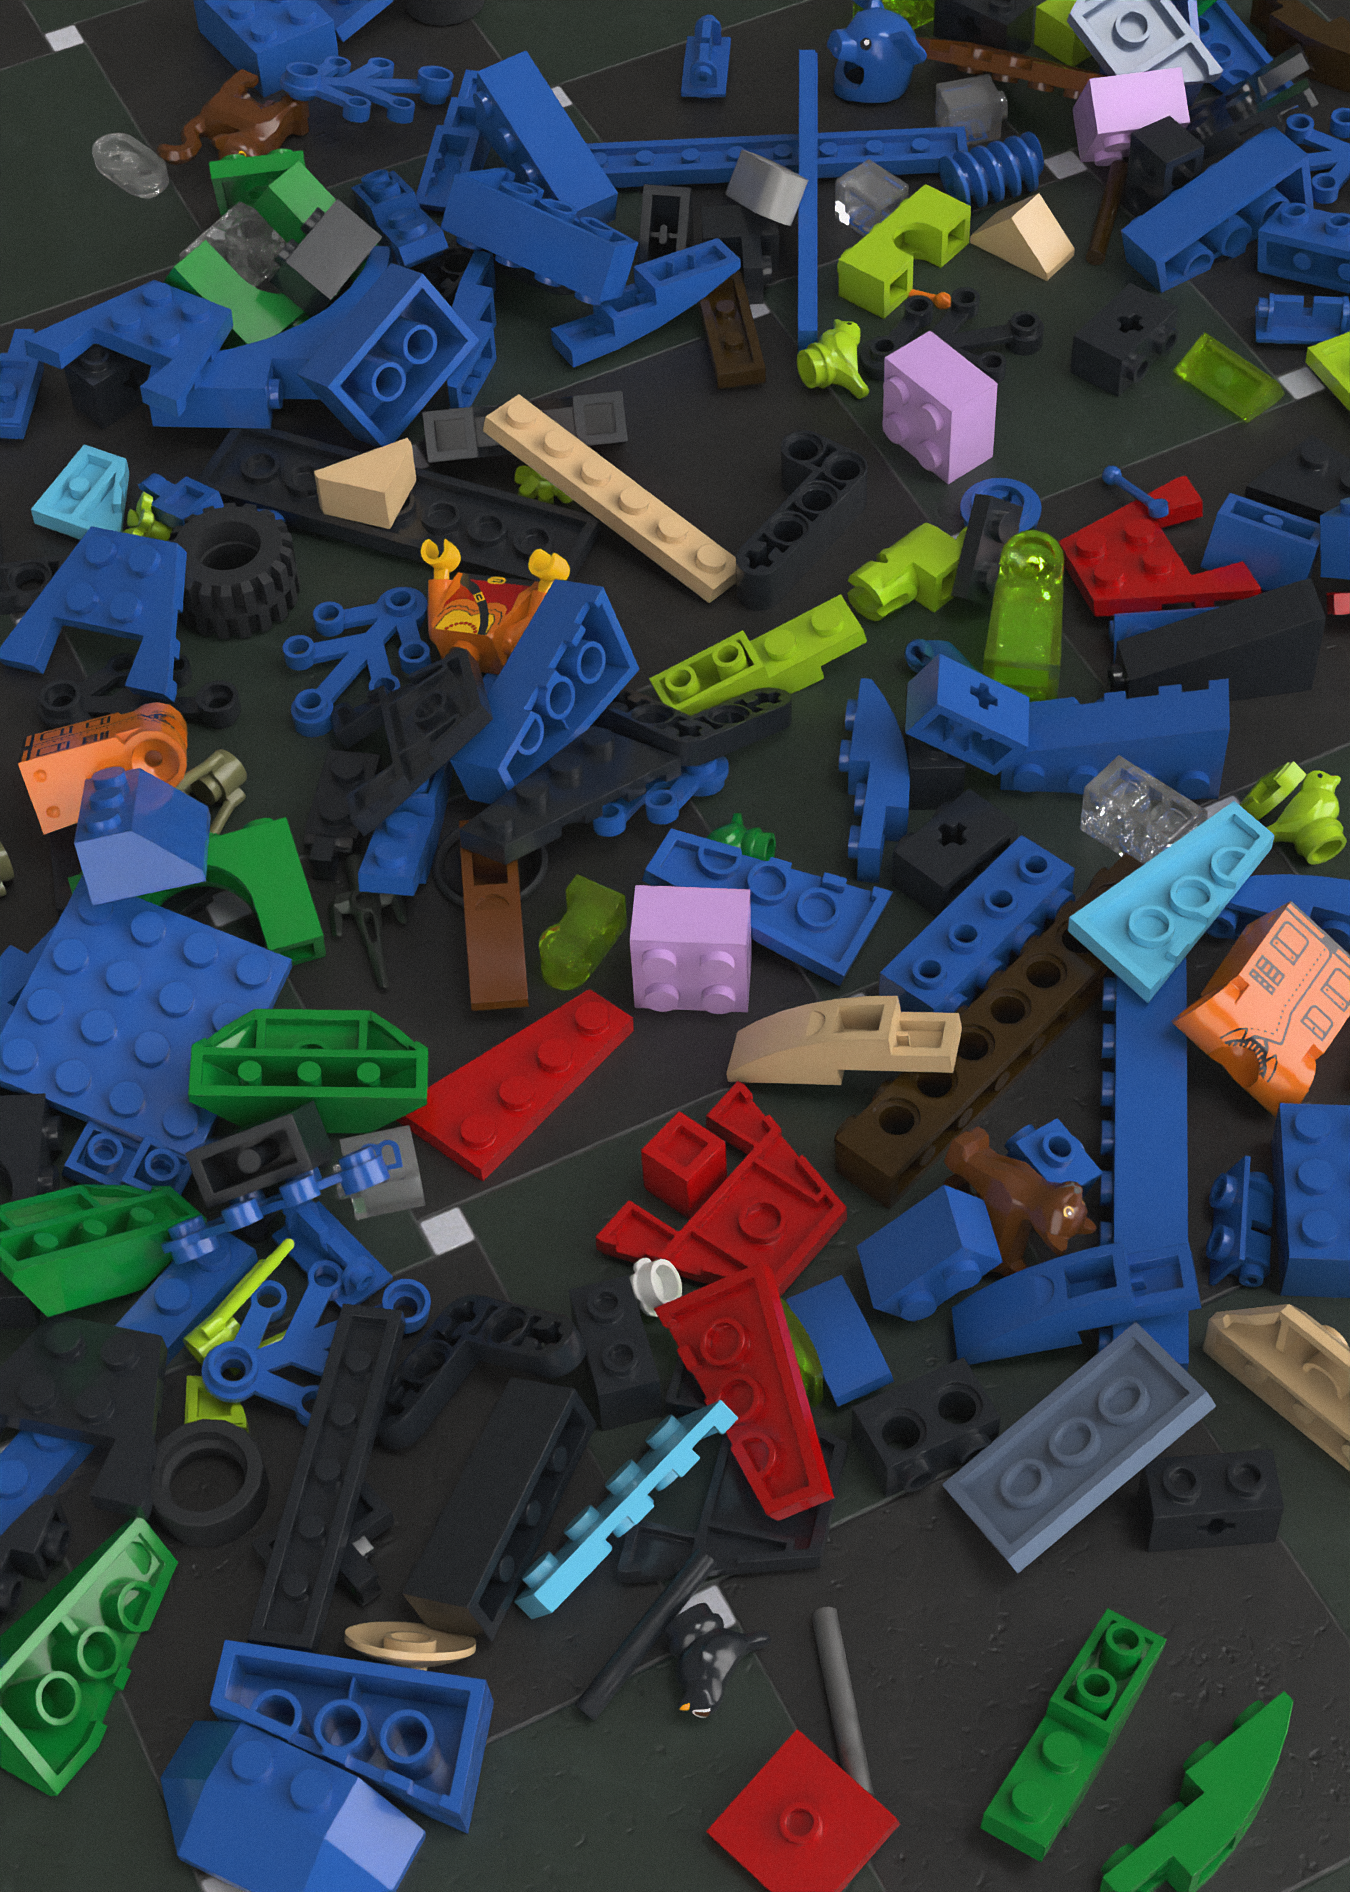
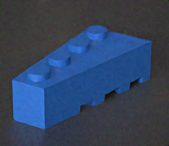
M558 579L553 581L487 694L493 720L449 759L470 800L487 804L494 803L584 733L639 671L640 668L604 587Z

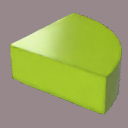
M1294 761L1291 763L1287 762L1262 776L1239 805L1256 820H1259L1283 801L1307 774Z
M187 1376L184 1424L201 1419L226 1420L246 1430L249 1434L247 1418L240 1402L229 1403L218 1400L206 1390L202 1376Z

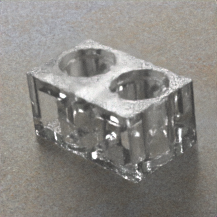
M239 201L183 250L179 256L181 261L203 241L207 240L246 282L257 287L270 274L281 267L274 259L287 243L253 207Z
M1118 755L1084 787L1080 830L1120 856L1128 853L1145 864L1205 822L1208 811Z

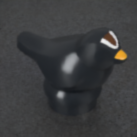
M707 1603L696 1604L675 1617L664 1629V1635L670 1642L669 1651L678 1658L675 1667V1677L677 1684L683 1690L682 1700L677 1705L678 1709L688 1711L698 1718H707L714 1714L723 1702L725 1687L742 1658L771 1643L772 1640L768 1632L763 1630L739 1633L724 1628L722 1617L718 1613H713Z

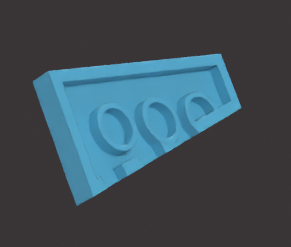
M1233 801L1070 916L1068 932L1149 1003L1272 849L1275 835Z
M719 1400L681 1418L676 1419L671 1414L662 1420L645 1439V1442L651 1448L636 1464L632 1459L628 1460L606 1482L605 1487L611 1493L598 1508L595 1509L592 1505H588L567 1525L564 1533L570 1539L554 1556L550 1551H547L529 1567L522 1577V1580L528 1586L514 1602L531 1619L551 1614L611 1552L612 1546L606 1541V1538L611 1533L617 1538L621 1537L634 1525H637L654 1507V1500L648 1495L653 1488L661 1491L678 1476L682 1478L700 1459L692 1450L698 1441L716 1433L723 1435L735 1423L738 1417L722 1400Z

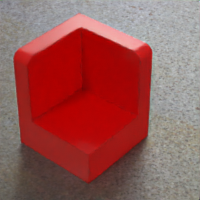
M680 1111L641 1149L645 1189L689 1220L727 1179L725 1141Z

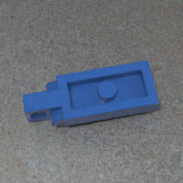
M15 329L8 353H0V438L24 439L44 372V362L27 356L24 339L34 334V329Z

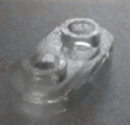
M111 133L100 137L93 144L92 153L96 169L130 195L146 199L152 198L164 191L168 186L169 176L165 160L131 135Z

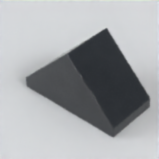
M644 184L637 265L693 246L692 188Z

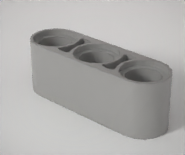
M741 150L725 195L761 216L791 226L809 180L770 159Z

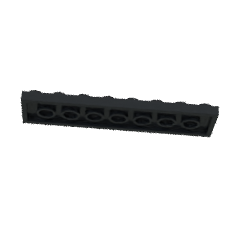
M232 428L196 480L219 491L223 504L235 503L236 507H243L247 503L256 505L257 509L275 510L284 517L286 525L425 564L428 563L421 556V547L424 541L430 539L437 545L439 558L444 551V539H447L460 552L461 560L458 567L454 570L457 573L540 582L538 577L531 574L528 563L532 553L537 549H542L550 554V556L556 553L567 561L570 573L566 581L573 582L601 533V521L593 515L416 467L417 481L390 529L326 515L322 512L319 505L314 471L363 453L273 428Z

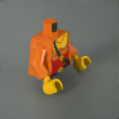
M430 539L425 540L421 547V556L426 563L434 568V579L428 580L427 615L430 640L437 646L442 659L467 649L479 663L481 672L500 674L555 579L567 580L570 573L567 561L556 553L550 556V554L542 549H537L530 556L528 566L531 574L538 577L540 582L459 572L453 580H449V573L454 571L460 563L461 556L459 550L447 539H444V551L438 558L439 550L437 545Z

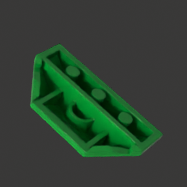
M253 1009L225 1025L208 1039L204 1037L195 1042L191 1047L189 1102L240 1127L314 1100L326 1133L369 1134L427 1105L428 1047L418 1041L414 1042L399 1028L371 1010Z
M81 1184L1 1204L0 1272L47 1317H51L143 1290L173 1260L171 1253L164 1254L161 1247L162 1243L171 1239L168 1228L202 1214L171 1186L152 1185L151 1191L128 1185ZM202 1215V1217H203V1219H204V1222L206 1223L207 1218H205V1217Z

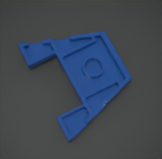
M153 280L31 334L24 341L27 356L61 370L93 344H99L161 369L140 386L142 401L147 405L179 417L187 407L186 397L189 391H196L202 381L201 371L206 362H213L234 325L231 309L166 283Z
M91 526L1 645L0 662L5 666L44 674L61 628L64 625L141 641L125 687L136 695L174 703L177 696V683L173 681L174 661L179 660L180 641L176 639L177 614L183 613L187 552L178 543Z

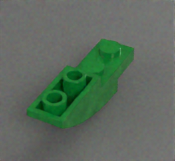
M1107 1608L1049 1700L1045 1717L984 1812L980 1829L1035 1860L1042 1862L1062 1827H1067L1095 1780L1142 1693L1165 1647L1167 1639Z
M1285 1691L1267 1705L1261 1700H1257L1249 1705L1233 1722L1232 1729L1234 1732L1219 1745H1216L1212 1740L1203 1743L1187 1758L1182 1767L1185 1775L1179 1795L1181 1801L1173 1804L1160 1815L1151 1828L1155 1834L1136 1849L1131 1843H1128L1118 1849L1104 1863L1101 1868V1873L1104 1876L1102 1877L1099 1892H1153L1165 1881H1168L1177 1892H1196L1215 1874L1235 1850L1254 1821L1271 1785L1288 1732L1294 1701Z

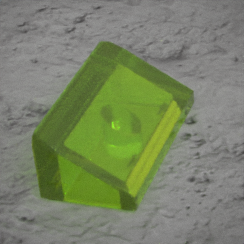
M1205 332L1173 370L1175 374L1247 423L1277 403L1285 394L1278 381Z

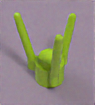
M285 1239L266 1259H260L213 1313L182 1338L186 1348L201 1366L206 1355L214 1347L224 1342L234 1341L241 1325L232 1316L294 1248V1241L292 1239ZM287 1330L262 1341L259 1348L281 1341ZM228 1368L234 1376L241 1371L238 1368Z

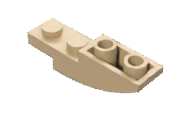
M862 996L805 1004L780 1011L739 1030L726 1073L728 1082L841 1085L845 1070L953 1073L962 1032L959 1013L901 1012L898 996Z

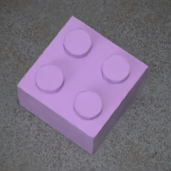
M1182 67L1089 79L1072 109L1080 162L1095 161L1096 166H1109L1115 160H1123L1122 157H1128L1131 133L1169 115L1185 129L1190 123Z
M928 331L885 357L883 432H885L891 442L899 444L913 455L923 468L932 471L947 484H950L993 457L998 383L933 332Z
M635 885L630 932L635 1008H648L659 1012L697 1010L708 1011L714 1014L729 1012L748 1013L752 962L750 889Z

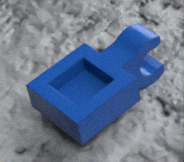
M152 473L138 484L140 490L147 492L153 497L151 509L155 519L171 528L184 526V519L191 514L198 516L203 513L204 508L213 506L214 509L224 507L219 491L187 476L177 484H173L161 475Z

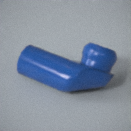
M915 639L905 647L904 658L910 669L916 673H919L939 653L979 672L948 641Z

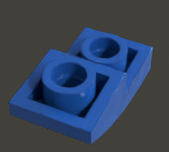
M88 1120L62 1171V1176L81 1184L128 1185L151 1191L152 1185L171 1186L180 1195H182L193 1174L187 1157L164 1147L158 1138L146 1133L142 1142L139 1143Z
M842 1275L786 1299L791 1314L812 1353L818 1371L837 1407L859 1397L866 1396L870 1392L894 1382L878 1344Z

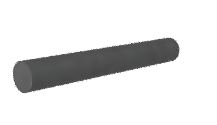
M822 1607L813 1611L811 1617L841 1768L874 1797L837 1610L833 1607Z

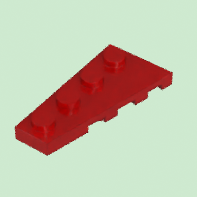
M588 989L429 1086L427 1089V1105L396 1121L483 1182L634 1031L633 1017L591 989Z
M761 1261L654 1308L662 1325L670 1330L679 1347L677 1352L685 1367L694 1374L704 1392L706 1405L708 1406L722 1400L738 1417L725 1433L732 1443L731 1451L766 1515L780 1521L833 1499V1490L772 1268Z

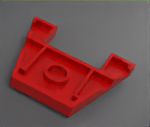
M1186 475L1178 477L1148 493L1153 499H1165L1168 501L1169 514L1167 516L1152 518L1149 516L1148 507L1135 500L1058 541L1059 558L1095 617L1114 616V614L1162 611V604L1191 603L1193 608L1214 607V601L1243 600L1261 594V587L1243 561L1191 575L1161 528L1203 517V500Z
M737 1081L706 1115V1129L746 1153L745 1159L680 1231H676L628 1200L595 1237L596 1249L605 1255L633 1263L642 1258H649L651 1261L665 1259L674 1265L679 1276L706 1284L716 1282L762 1261L772 1268L781 1297L847 1221V1207L804 1155L798 1156L782 1137V1129L770 1115L765 1116L753 1102V1094L743 1083Z

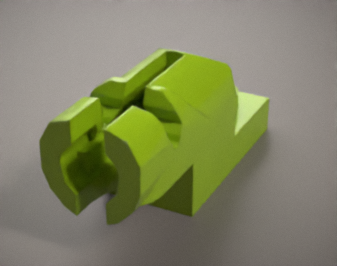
M927 522L911 530L891 547L880 551L877 554V562L868 561L849 576L847 581L855 586L847 592L849 602L857 612L873 621L883 619L914 599L935 613L953 598L951 592L967 527L959 533L956 539Z

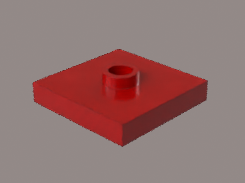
M796 1729L706 1832L769 1892H842L900 1823L889 1810L803 1733Z

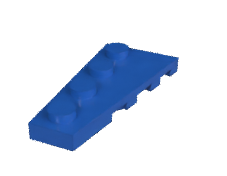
M1217 0L1198 17L1200 40L1223 69L1220 78L1215 82H1210V84L1222 93H1225L1230 87L1245 80L1273 60L1225 0ZM1289 80L1269 92L1267 100L1294 85L1292 81Z
M672 828L647 865L642 881L651 886L750 889L751 939L838 986H841L893 891L876 886L873 887L872 891L846 884L847 878L824 872L823 877L791 869V862L770 857L769 861H763L742 855L741 848Z

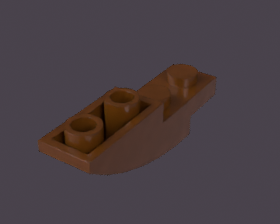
M470 820L459 821V828H462ZM460 840L472 1011L529 1007L517 859L504 865L461 848Z

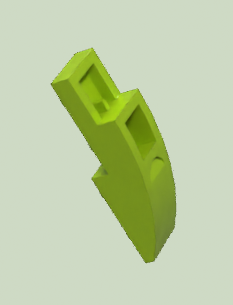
M840 594L749 641L742 630L649 678L662 703L691 716L758 688H779L790 694L800 691L825 679L821 669L822 665L865 644L867 639L863 628Z

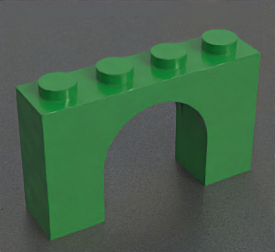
M298 160L266 188L253 208L286 243L293 238L300 244L307 236L300 230L302 225L317 207L326 213L336 199ZM207 240L203 241L175 265L163 281V283L231 309L234 326L220 350L232 349L268 339L296 327L311 318L285 294L266 292L246 282ZM369 254L348 278L351 285L364 269ZM340 289L323 310L328 308L341 295L342 291Z
M286 817L277 820L271 818L256 819L244 825L241 830L223 835L209 833L206 881L136 896L161 906L171 896L189 888L202 886L221 888L237 895L252 910L258 923L265 949L292 959V966L326 957L324 935ZM82 871L79 875L68 877L72 894L83 875Z

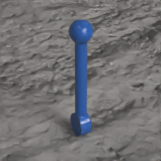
M1107 466L1103 470V481L1108 485L1116 484L1147 506L1150 517L1162 518L1169 514L1167 500L1153 499L1122 477V473L1117 466Z

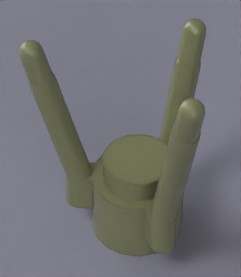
M219 749L211 754L203 763L186 772L183 780L176 786V789L187 795L193 792L198 799L208 805H213L215 802L223 803L210 826V833L220 834L233 810L246 799L245 793L239 787L246 782L247 773L244 766L233 754Z

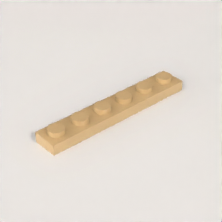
M518 394L485 417L483 432L708 603H711L736 583V557Z

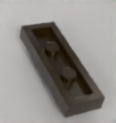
M736 271L706 297L697 302L718 389L766 383V367L741 271Z

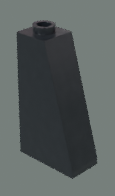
M1300 580L1117 641L1115 664H1109L1107 667V680L1110 692L1125 691L1127 699L1159 695L1160 686L1177 684L1182 685L1183 692L1209 689L1208 681L1229 678V702L1312 690L1326 620L1312 580Z

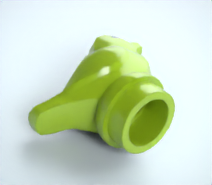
M835 319L833 322L834 328L824 332L819 338L818 343H811L807 349L798 352L797 368L799 375L808 388H826L833 383L847 388L858 399L865 398L869 394V389L858 373L857 363L860 328L857 323Z
M1320 770L1308 773L1301 782L1299 793L1291 800L1278 820L1266 827L1275 835L1273 843H1293L1296 852L1300 856H1304L1307 862L1312 865L1326 862L1340 853L1347 843V839L1342 833L1343 826L1337 820L1340 810L1339 801L1335 796V789L1340 783L1341 778L1335 775L1331 776Z

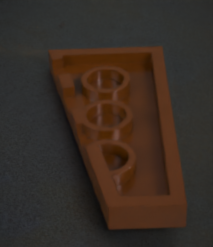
M916 37V40L925 50L927 59L955 64L958 71L983 75L984 71L992 72L991 79L1018 84L1019 79L1028 80L1027 88L1054 92L1055 86L1064 88L1063 96L1078 100L1089 79L1108 77L1107 74L973 42Z

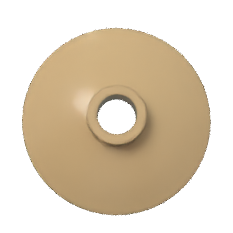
M369 1622L350 1626L345 1630L344 1642L348 1646L369 1658L387 1663L388 1665L427 1671L428 1667L456 1662L474 1654L476 1651V1640L473 1637L430 1628L422 1623Z

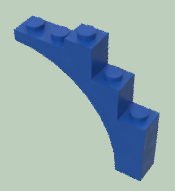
M375 246L370 251L364 269L351 287L328 308L296 327L268 339L232 349L220 350L213 362H206L201 371L202 381L196 391H189L186 397L187 407L179 417L149 405L153 427L270 429L274 410L282 408L283 399H319L297 374L387 267L393 263L391 246ZM151 366L148 379L161 369Z

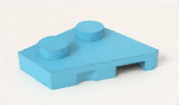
M84 444L31 508L34 524L80 540L91 526L122 532L129 481V468L126 458Z

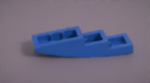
M466 69L458 98L451 97L444 124L436 126L416 193L421 209L445 212L455 173L482 170L491 145L476 127V107L473 101V94L477 92V71Z
M715 238L633 266L635 283L625 286L621 298L602 301L601 305H593L592 315L551 328L552 345L573 368L616 351L658 329L702 300L741 268V260L719 238Z
M474 251L459 282L452 305L453 310L476 335L479 342L447 379L450 409L471 407L497 360L494 328L497 325L494 293L497 290L493 253L485 251Z

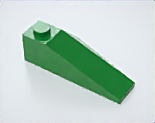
M132 1516L0 1636V1767L49 1796H57L99 1747L108 1727L103 1724V1720L116 1691L124 1689L132 1671L127 1668L134 1648L141 1632L150 1629L178 1564L175 1557L144 1519Z

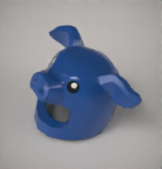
M853 0L864 10L857 12L845 29L833 30L827 41L828 49L838 59L833 77L834 92L843 100L854 102L883 103L899 99L909 87L914 66L922 64L926 60L927 54L916 40L915 32L908 21L902 15L885 9L882 0ZM862 67L864 70L863 81L860 84L852 83L845 77V74L850 69Z

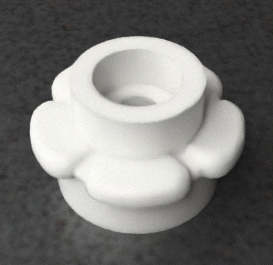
M642 1258L634 1264L633 1270L635 1274H632L629 1279L637 1306L646 1315L658 1317L654 1308L682 1296V1282L679 1273L674 1265L665 1259L651 1261L649 1258Z

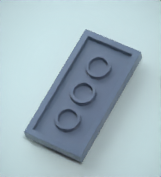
M1135 1322L942 1485L1011 1567L1019 1573L1215 1408L1216 1404L1208 1392Z

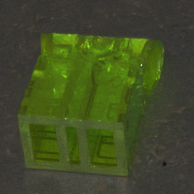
M1037 530L1022 531L1012 536L1003 546L983 662V675L1028 696L1029 702L1057 699L1061 665L1064 555L1056 539L1048 533Z

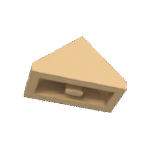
M1039 193L997 211L970 236L971 244L1045 281H1048L1074 257L1075 248Z
M408 438L314 471L319 505L324 514L387 529L392 527L417 481L412 444Z

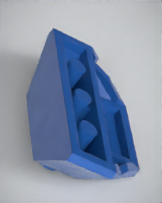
M194 1721L160 1777L179 1860L244 1892H396L426 1838L425 1830L359 1777L242 1721Z

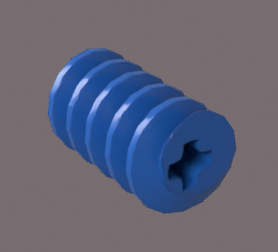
M1030 131L1022 133L1021 137L1014 135L1005 138L1004 142L993 141L988 143L987 147L976 146L971 148L970 152L959 151L954 153L953 157L945 155L939 161V174L947 195L970 206V196H972L978 207L987 205V191H989L996 203L1003 201L1005 196L1004 186H1006V189L1013 198L1021 195L1022 182L1030 193L1037 191L1039 186L1038 176L1041 175L1044 169L1043 151L1040 142L1035 134Z

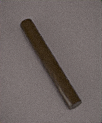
M1115 160L1110 166L1086 255L1087 261L1092 265H1101L1105 261L1127 178L1128 164L1123 160Z

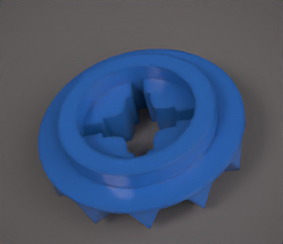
M991 478L980 481L971 486L961 499L960 516L964 519L965 527L968 526L975 493L994 496L1022 506L1023 511L1019 523L1018 536L1024 537L1026 531H1036L1041 516V501L1036 492L1026 484L1013 479Z

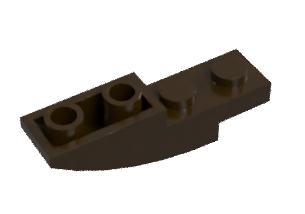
M1252 0L1250 22L1267 35L1265 50L1276 58L1299 43L1308 59L1310 69L1301 74L1325 85L1350 93V22L1340 16L1330 22H1326L1298 0Z

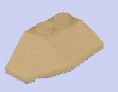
M1290 1304L1216 1312L1208 1320L1202 1351L1350 1471V1348L1343 1336L1334 1328L1319 1324L1306 1312Z

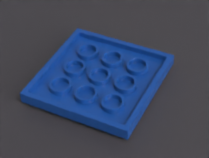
M82 875L0 1034V1087L19 1095L45 1093L46 1100L53 1109L85 1122L90 1120L139 1143L142 1142L147 1133L158 1138L164 1147L186 1156V1152L211 1138L220 1119V1116L189 1102L188 1090L192 1044L204 1037L208 1039L222 1027L253 1009H273L292 969V959L136 896L92 906L87 885Z

